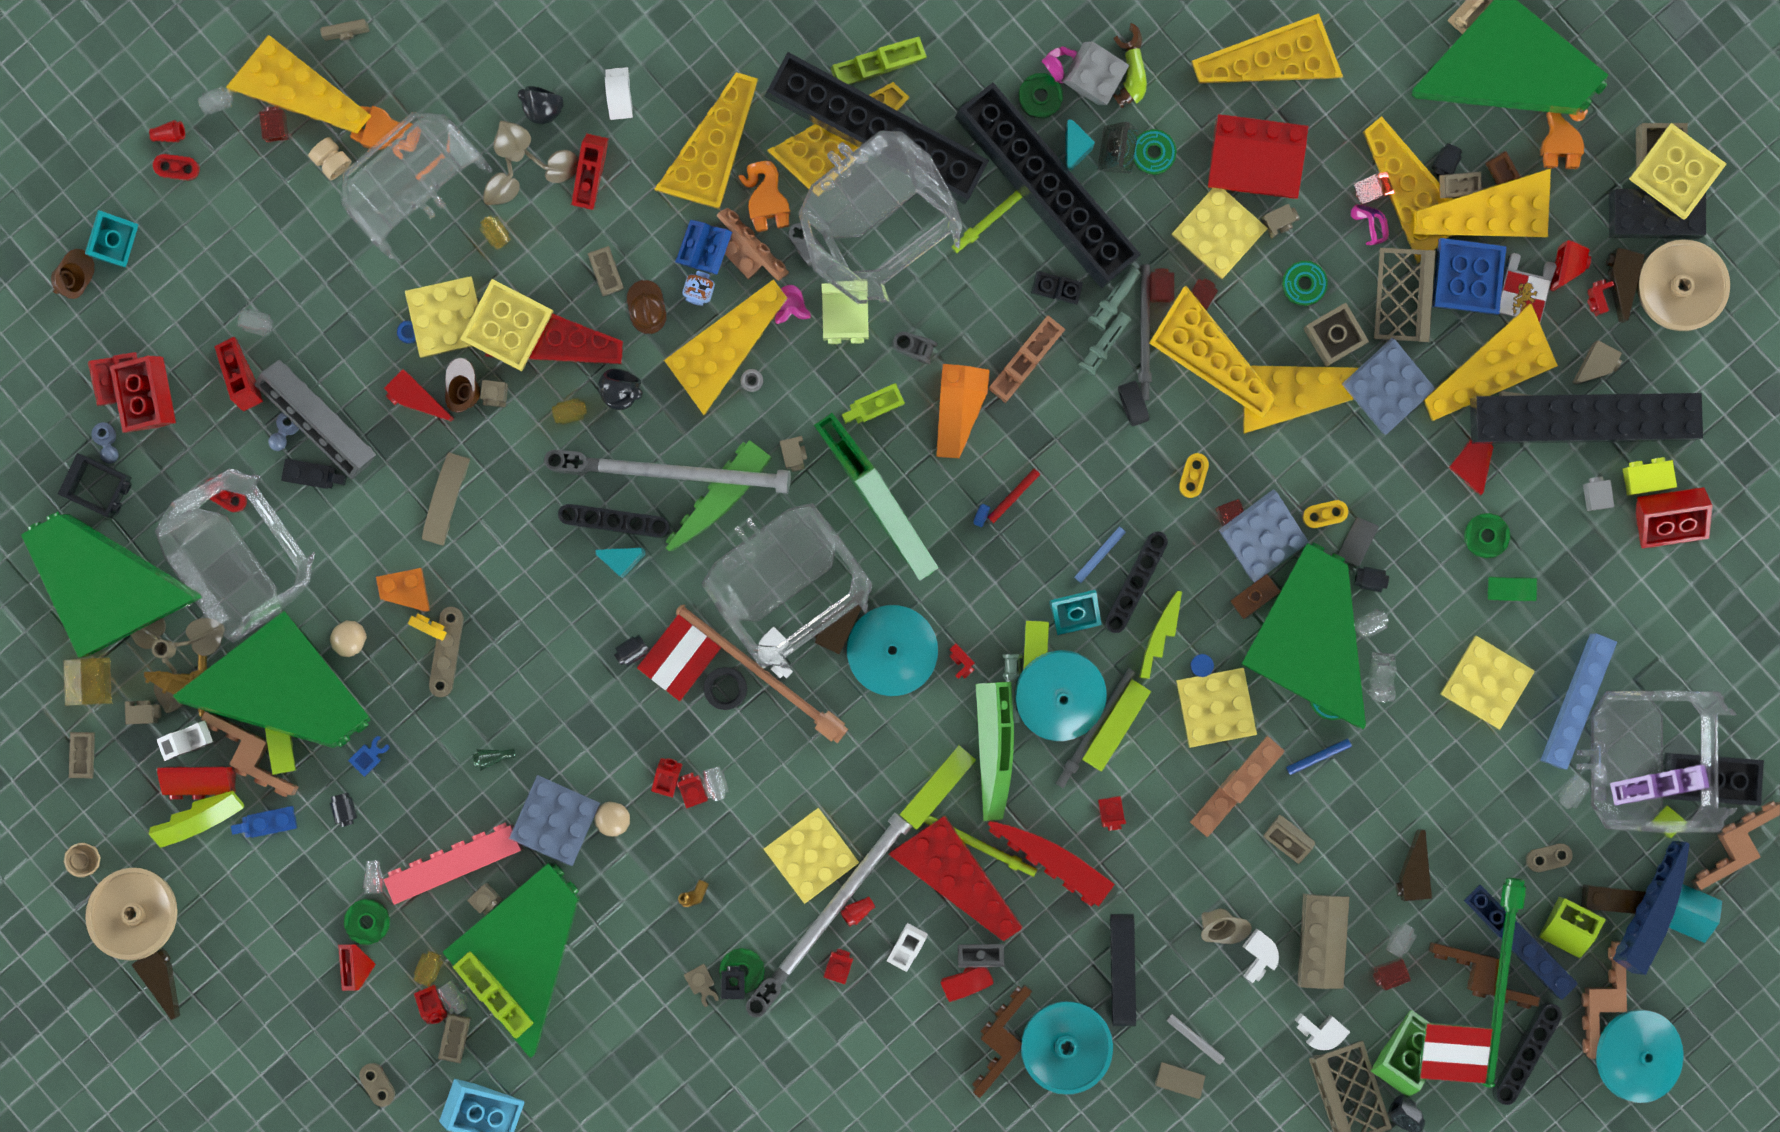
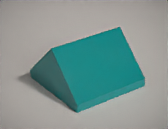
M1068 120L1065 127V166L1070 172L1093 150L1095 144L1073 120Z
M98 210L85 254L97 260L126 267L139 224Z
M643 548L596 550V555L615 573L624 578L644 557L645 550Z
M1096 590L1049 601L1057 635L1102 625Z
M1683 884L1669 928L1705 943L1720 924L1722 900Z

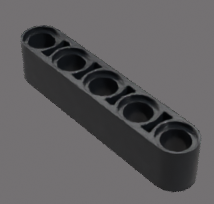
M565 504L558 511L559 520L569 526L663 538L670 531L669 522L660 516L574 504ZM567 509H573L575 512V517L571 521H566L563 517ZM589 512H596L598 516L594 524H588L586 521V515ZM612 515H618L620 518V524L616 527L609 526L608 520ZM635 518H640L643 521V526L639 530L631 528V522ZM662 521L665 523V530L657 534L654 532L653 526L656 522Z
M1153 532L1146 538L1105 619V628L1110 633H1120L1128 624L1167 547L1168 538L1163 532ZM1153 536H1159L1162 539L1163 544L1161 548H1154L1151 545V538ZM1143 556H1148L1152 559V566L1149 569L1141 566L1140 561ZM1133 576H1137L1142 580V586L1139 589H1134L1130 585V580ZM1126 596L1131 599L1132 605L1129 609H1123L1120 606V599ZM1112 617H1118L1121 620L1122 624L1118 630L1110 627L1109 622Z
M1110 914L1112 1026H1136L1134 914Z
M1544 1002L1535 1012L1498 1078L1496 1085L1493 1087V1096L1501 1104H1513L1523 1089L1562 1019V1011L1557 1005ZM1548 1008H1553L1555 1011L1551 1019H1546L1545 1011ZM1537 1028L1543 1029V1036L1540 1039L1534 1038V1031ZM1531 1048L1532 1056L1524 1059L1522 1056L1524 1049ZM1520 1068V1077L1512 1079V1070ZM1503 1088H1509L1510 1094L1506 1099H1501L1500 1091Z

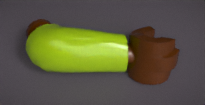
M1130 23L1129 31L1133 34V39L1129 43H1123L1118 36L1113 38L1117 45L1123 51H1126V63L1129 65L1126 81L1123 83L1125 87L1119 90L1120 94L1117 95L1115 93L1113 95L1121 108L1125 107L1124 104L1126 102L1128 104L1132 101H1135L1136 104L1140 102L1146 93L1147 87L1146 73L1139 49L1142 45V36L1140 29Z

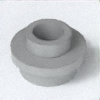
M755 369L746 370L741 376V385L748 392L758 391L763 385V377ZM750 377L756 378L754 385L748 383Z

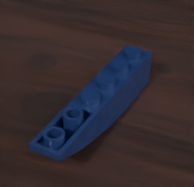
M1672 841L1668 846L1665 857L1657 867L1656 874L1651 884L1648 885L1642 902L1638 905L1631 923L1626 928V933L1621 943L1616 948L1613 960L1631 973L1646 975L1667 934L1678 904L1686 872L1690 845L1687 842Z
M1479 884L1464 899V902L1502 941L1506 911ZM1515 920L1511 952L1556 998L1563 1000L1578 983Z

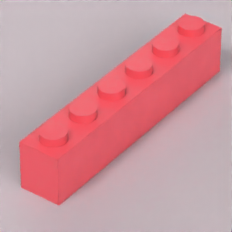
M505 822L494 827V832L486 835L484 831L473 836V841L465 844L463 840L451 845L452 850L444 853L443 850L430 854L431 859L423 862L422 859L409 863L410 868L402 871L401 868L388 872L389 877L383 880L393 904L405 901L522 851L523 847L520 843L509 839L514 826H507Z

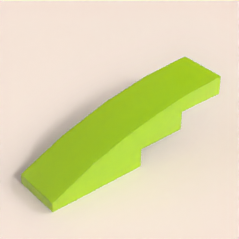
M915 37L880 47L876 51L856 56L852 60L834 64L830 68L834 77L852 85L924 60L927 56L920 37Z
M1182 591L1174 593L1151 633L1144 653L1139 678L1150 679L1153 657L1162 658L1166 636L1175 637Z
M1026 621L1023 670L1035 658L1047 653L1049 622Z
M1133 679L1130 681L1082 760L1099 771L1104 769L1151 693L1150 690Z
M265 728L272 774L296 771L291 736Z
M958 745L899 815L917 830L976 759Z
M233 791L194 801L191 809L172 814L170 822L150 827L149 835L162 848L183 841L219 824L242 810L244 804Z
M469 951L453 966L477 998L488 1007L496 1019L503 1023L514 1038L517 1039L533 1024V1021L472 952Z

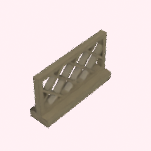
M1380 248L1374 339L1390 340L1393 338L1395 340L1429 342L1436 250ZM1385 253H1395L1400 259L1391 269L1384 263ZM1398 253L1407 255L1404 258H1402ZM1411 254H1421V264L1414 270L1404 261ZM1403 262L1411 273L1400 281L1392 271ZM1384 267L1388 270L1385 275H1383ZM1419 268L1420 277L1415 273ZM1389 273L1399 282L1390 292L1382 285L1383 279ZM1411 275H1414L1419 280V287L1413 293L1403 284ZM1401 285L1409 296L1399 304L1391 293ZM1382 289L1386 292V295L1383 298ZM1419 291L1417 300L1414 294ZM1389 296L1397 307L1387 315L1381 308V302ZM1412 297L1418 304V309L1410 316L1402 305ZM1398 308L1408 317L1399 326L1389 317ZM1382 312L1385 317L1380 321V314ZM1416 314L1417 323L1412 319V317H1414ZM1386 319L1396 328L1389 335L1379 334L1380 324ZM1411 320L1416 326V336H1406L1400 328ZM1396 331H1399V333H1400L1401 335H1393V334H1394Z
M1358 1041L1328 1053L1309 1058L1333 1132H1351L1350 1127L1354 1120L1364 1125L1361 1132H1366L1368 1127L1372 1130L1367 1132H1384L1392 1129L1375 1075L1371 1072L1372 1066L1363 1041ZM1359 1047L1361 1057L1357 1064L1349 1060L1348 1056L1351 1050ZM1336 1056L1342 1059L1337 1071L1330 1068L1328 1058ZM1346 1062L1356 1066L1351 1078L1341 1074ZM1360 1069L1366 1071L1369 1077L1365 1086L1355 1081ZM1339 1076L1349 1081L1344 1093L1338 1091L1336 1087ZM1353 1083L1363 1088L1358 1100L1348 1096ZM1367 1091L1375 1095L1376 1100L1373 1107L1362 1103ZM1346 1098L1357 1103L1351 1115L1344 1112L1343 1109ZM1360 1106L1371 1110L1366 1122L1356 1118ZM1374 1113L1381 1115L1384 1123L1383 1126L1375 1128L1369 1125Z

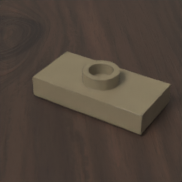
M365 19L320 28L321 36L325 41L337 38L349 40L353 38V35L370 32L369 25Z
M1479 171L1439 175L1440 198L1461 197L1482 190L1481 172Z
M607 246L587 253L602 296L605 297L624 290L610 247Z
M70 732L69 778L94 777L95 732Z
M448 1013L438 1059L461 1064L471 1021L470 1017Z

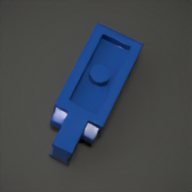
M293 806L247 815V817H242L243 823L231 826L232 835L245 832L246 838L297 829Z

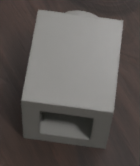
M1603 477L1590 478V483L1583 484L1587 511L1614 507L1611 480L1603 481Z

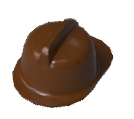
M83 249L69 251L58 267L52 272L51 284L55 294H61L69 299H76L83 294L93 277L95 269L93 259L85 254L86 251Z
M640 280L634 283L627 293V304L632 324L638 331L645 334L658 332L666 322V308L660 287L649 280Z
M464 358L454 359L446 370L445 402L452 412L460 413L468 408H472L477 403L481 390L479 384L475 381V371L472 364Z

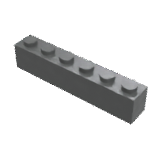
M279 359L261 372L255 386L351 480L370 466L376 456L372 448L365 444L356 435L354 430L349 428L336 413L324 404L323 400L317 397L308 388L306 383L301 381L287 365Z

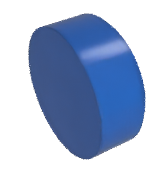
M409 320L402 322L397 328L398 338L407 344L416 342L412 321Z
M980 505L973 521L974 525L982 528L989 514L990 506Z
M1200 654L1192 659L1190 668L1194 675L1206 677L1212 673L1214 663L1208 655Z

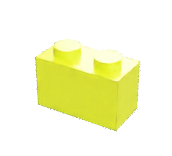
M1665 457L1651 459L1652 464L1643 465L1642 461L1629 463V467L1622 469L1627 496L1676 488L1677 483L1673 460L1665 461Z

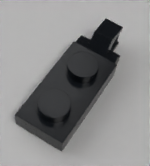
M285 459L281 481L332 489L333 483L345 485L347 476L335 474L336 468H331V466Z

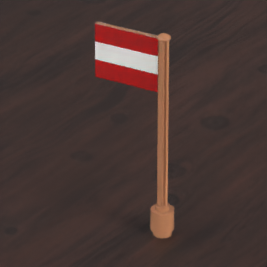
M684 604L677 608V617L637 667V669L674 698L681 701L720 649L723 648L815 720L814 723L817 724L815 729L831 742L834 740L838 743L848 731L845 723L829 710L826 714L824 712L820 713L685 608L686 605Z

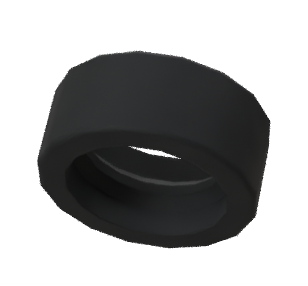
M1134 380L1118 387L1119 396L1131 426L1149 421L1148 410L1137 382Z
M722 667L715 669L708 675L703 689L709 704L717 709L730 710L743 702L748 688L746 680L740 672L734 668ZM723 675L732 676L739 685L738 695L729 702L719 701L712 692L714 681Z

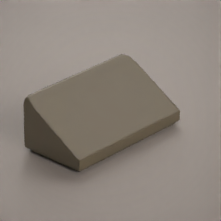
M1282 815L1275 819L1263 835L1264 838L1298 864L1311 852L1315 845L1314 840Z
M1161 1062L1155 1085L1200 1099L1205 1075Z

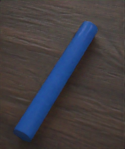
M1347 738L1287 766V772L1289 775H1292L1352 747Z

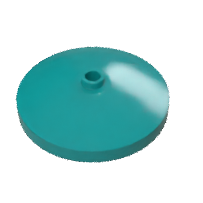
M886 605L869 611L857 621L848 639L847 657L854 676L867 689L880 695L900 696L918 689L931 676L938 658V644L932 627L922 615L904 606ZM890 646L897 648L896 654H889L888 649Z
M1051 651L1035 658L1025 667L1016 684L1015 704L1020 718L1033 733L1048 740L1066 741L1080 737L1098 722L1106 704V686L1100 671L1088 658L1072 651ZM1062 696H1065L1063 701L1059 700Z
M1060 1001L1040 1009L1027 1023L1021 1040V1056L1029 1075L1043 1088L1058 1094H1076L1096 1085L1107 1072L1113 1055L1112 1036L1106 1022L1090 1007L1073 1001ZM1067 1042L1069 1047L1067 1050H1063L1061 1045Z
M1630 1010L1610 1021L1600 1036L1596 1052L1597 1068L1606 1087L1616 1096L1637 1103L1657 1100L1669 1092L1680 1076L1684 1059L1682 1041L1673 1024L1662 1015L1647 1010Z

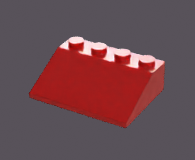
M1218 114L1214 127L1208 187L1298 199L1306 152L1308 126Z

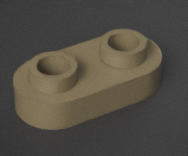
M1561 843L1533 849L1526 856V864L1529 869L1535 872L1563 867L1571 862L1573 857L1572 850L1569 846ZM1560 851H1563L1565 853V857L1560 860L1558 858V853ZM1540 856L1542 857L1543 862L1542 864L1537 865L1535 860L1537 857Z
M376 1063L366 1064L360 1071V1080L373 1103L377 1106L385 1107L394 1100L395 1090L380 1065ZM369 1071H372L374 1073V1079H369L367 1077V1073ZM380 1091L386 1093L385 1099L379 1098Z

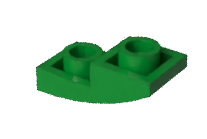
M1488 577V600L1537 601L1538 578Z

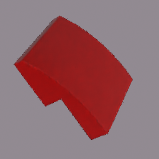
M136 352L114 355L110 358L88 362L97 407L117 403L110 366L137 359Z

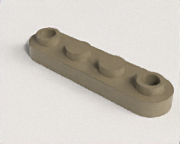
M447 607L440 614L439 624L445 626L443 631L447 632L443 641L436 638L429 683L431 693L437 697H446L453 690L464 620L463 613L456 607ZM449 614L455 616V620L451 623L447 620ZM440 681L444 683L443 690L437 688V683Z

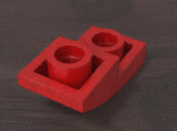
M968 967L964 969L963 973L942 978L940 983L948 1001L952 1002L979 992L993 985L994 981L987 967Z

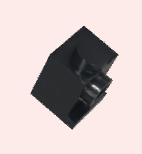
M730 965L727 966V970L721 971V999H745V970H740V966ZM732 977L738 980V984L735 986L729 983Z

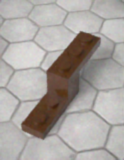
M1430 942L1429 951L1435 953L1434 958L1447 961L1448 957L1457 958L1456 963L1470 966V962H1473L1467 989L1473 991L1472 995L1486 998L1487 994L1495 996L1500 959ZM1506 989L1505 1003L1508 1004L1509 1000L1517 1001V1006L1530 1009L1531 1005L1538 1006L1540 997Z
M1025 984L1022 987L1017 986L1010 994L1011 1001L1007 1005L1003 1003L995 1012L997 1015L996 1019L992 1023L988 1021L980 1031L982 1033L981 1040L996 1051L1000 1057L997 1058L995 1056L987 1065L989 1069L984 1076L980 1074L973 1082L974 1088L972 1091L979 1098L982 1097L1021 1049V1041L1008 1031L1004 1025L1032 993V990Z

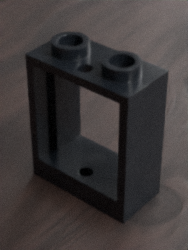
M77 453L58 495L105 517L113 518L122 507L120 501L123 495H127L130 491L132 477ZM88 464L121 479L107 510L74 495Z

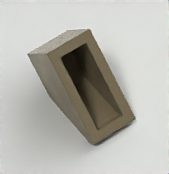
M1598 340L1593 342L1572 383L1577 385L1609 375L1613 371L1616 372L1622 362L1619 359L1622 353Z

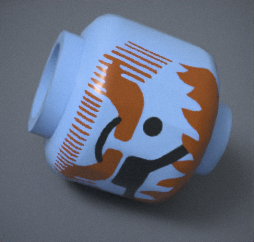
M697 271L696 275L690 274L687 276L682 291L683 296L686 297L685 301L699 306L710 302L715 283L709 279V274Z

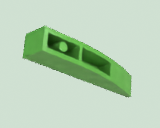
M749 440L747 444L742 442L735 452L738 454L733 462L728 460L722 469L761 473L772 457ZM711 482L707 488L710 490L705 498L700 496L694 504L695 511L691 516L686 514L680 522L682 527L678 533L672 532L668 537L666 549L671 552L709 528L730 510L750 486Z
M1011 682L976 684L983 820H1002L1009 793L1014 751Z

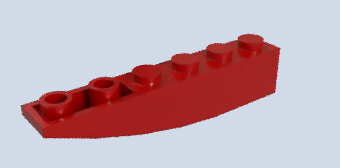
M995 821L987 823L991 827L988 830L999 839L1001 836H1004L1009 840L1008 846L1016 852L1020 849L1028 854L1025 857L1035 866L1038 863L1046 867L1044 872L1054 880L1058 876L1065 881L1062 886L1072 893L1077 890L1083 895L1081 900L1091 907L1093 904L1099 907L1115 885L1079 857L1047 839L1014 826Z

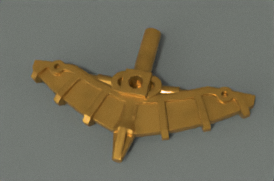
M198 655V670L190 674H172L161 671L144 672L145 682L149 683L151 681L163 689L162 693L164 694L166 692L175 694L207 670V656ZM198 709L199 715L202 717L206 711Z

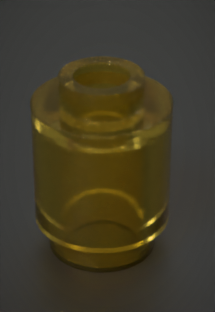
M490 215L480 222L482 226L479 230L491 247L494 246L496 250H499L511 241L510 233L498 216L493 218Z
M577 397L558 402L557 405L552 406V413L556 424L562 423L564 425L583 420L584 414H587L585 402L580 401Z
M428 951L427 954L422 953L413 973L415 975L413 980L430 987L432 982H435L443 964V961L440 960L441 955L432 951Z

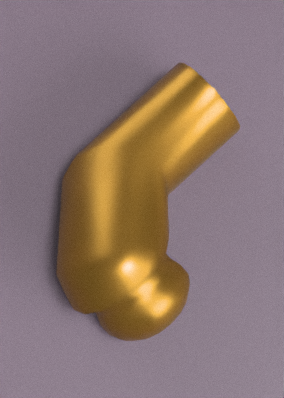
M698 880L695 890L679 895V904L683 907L700 904L709 883Z

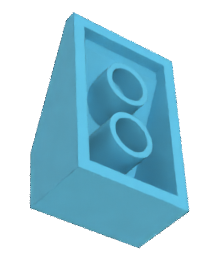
M454 1078L439 1122L446 1130L452 1132H514L525 1102L481 1085Z

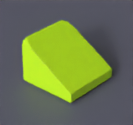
M1667 805L1651 821L1667 838H1672L1687 823L1686 820Z

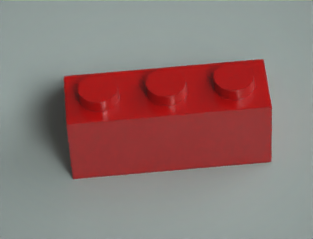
M145 356L110 366L123 433L155 429L176 423L163 357Z
M1705 487L1637 497L1636 519L1641 548L1709 539L1712 503Z
M235 767L157 768L162 795H169V799H183V795H192V799H205L206 795L216 796L230 791L236 794V772L233 771Z

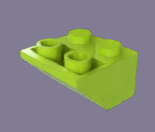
M1558 897L1539 938L1581 958L1596 940L1606 919L1563 897Z

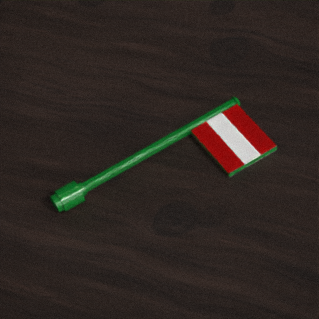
M1508 877L1502 887L1500 905L1505 907L1506 915L1491 1028L1425 1023L1419 1078L1482 1083L1487 1088H1492L1496 1085L1494 1080L1515 919L1518 910L1524 908L1525 880Z

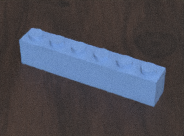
M1596 633L1589 635L1540 761L1560 769H1568L1616 647V641Z

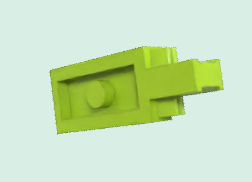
M894 383L854 401L850 405L851 410L842 414V419L845 424L856 420L858 424L864 423L904 405L905 402L897 384Z

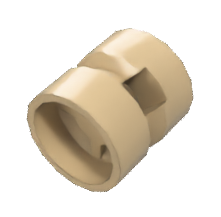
M331 137L320 141L308 155L317 166H322V172L329 180L340 176L352 162L343 151L338 152L339 146Z

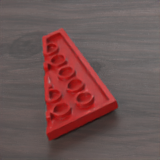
M552 313L528 360L622 365L623 341ZM485 353V357L495 358V357H493V356H491V355Z
M945 815L888 853V855L1002 941H1005L1023 928Z

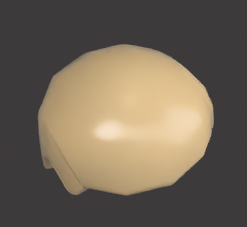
M346 620L333 629L330 635V643L333 651L337 654L351 657L362 650L367 636L363 626L356 621Z
M610 801L605 802L598 807L594 816V824L599 832L606 836H619L626 832L630 824V814L622 804Z
M78 843L72 845L65 853L64 865L73 876L84 878L92 875L99 868L100 855L95 846L87 843Z

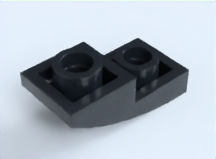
M1036 271L1031 293L1078 305L1083 282Z

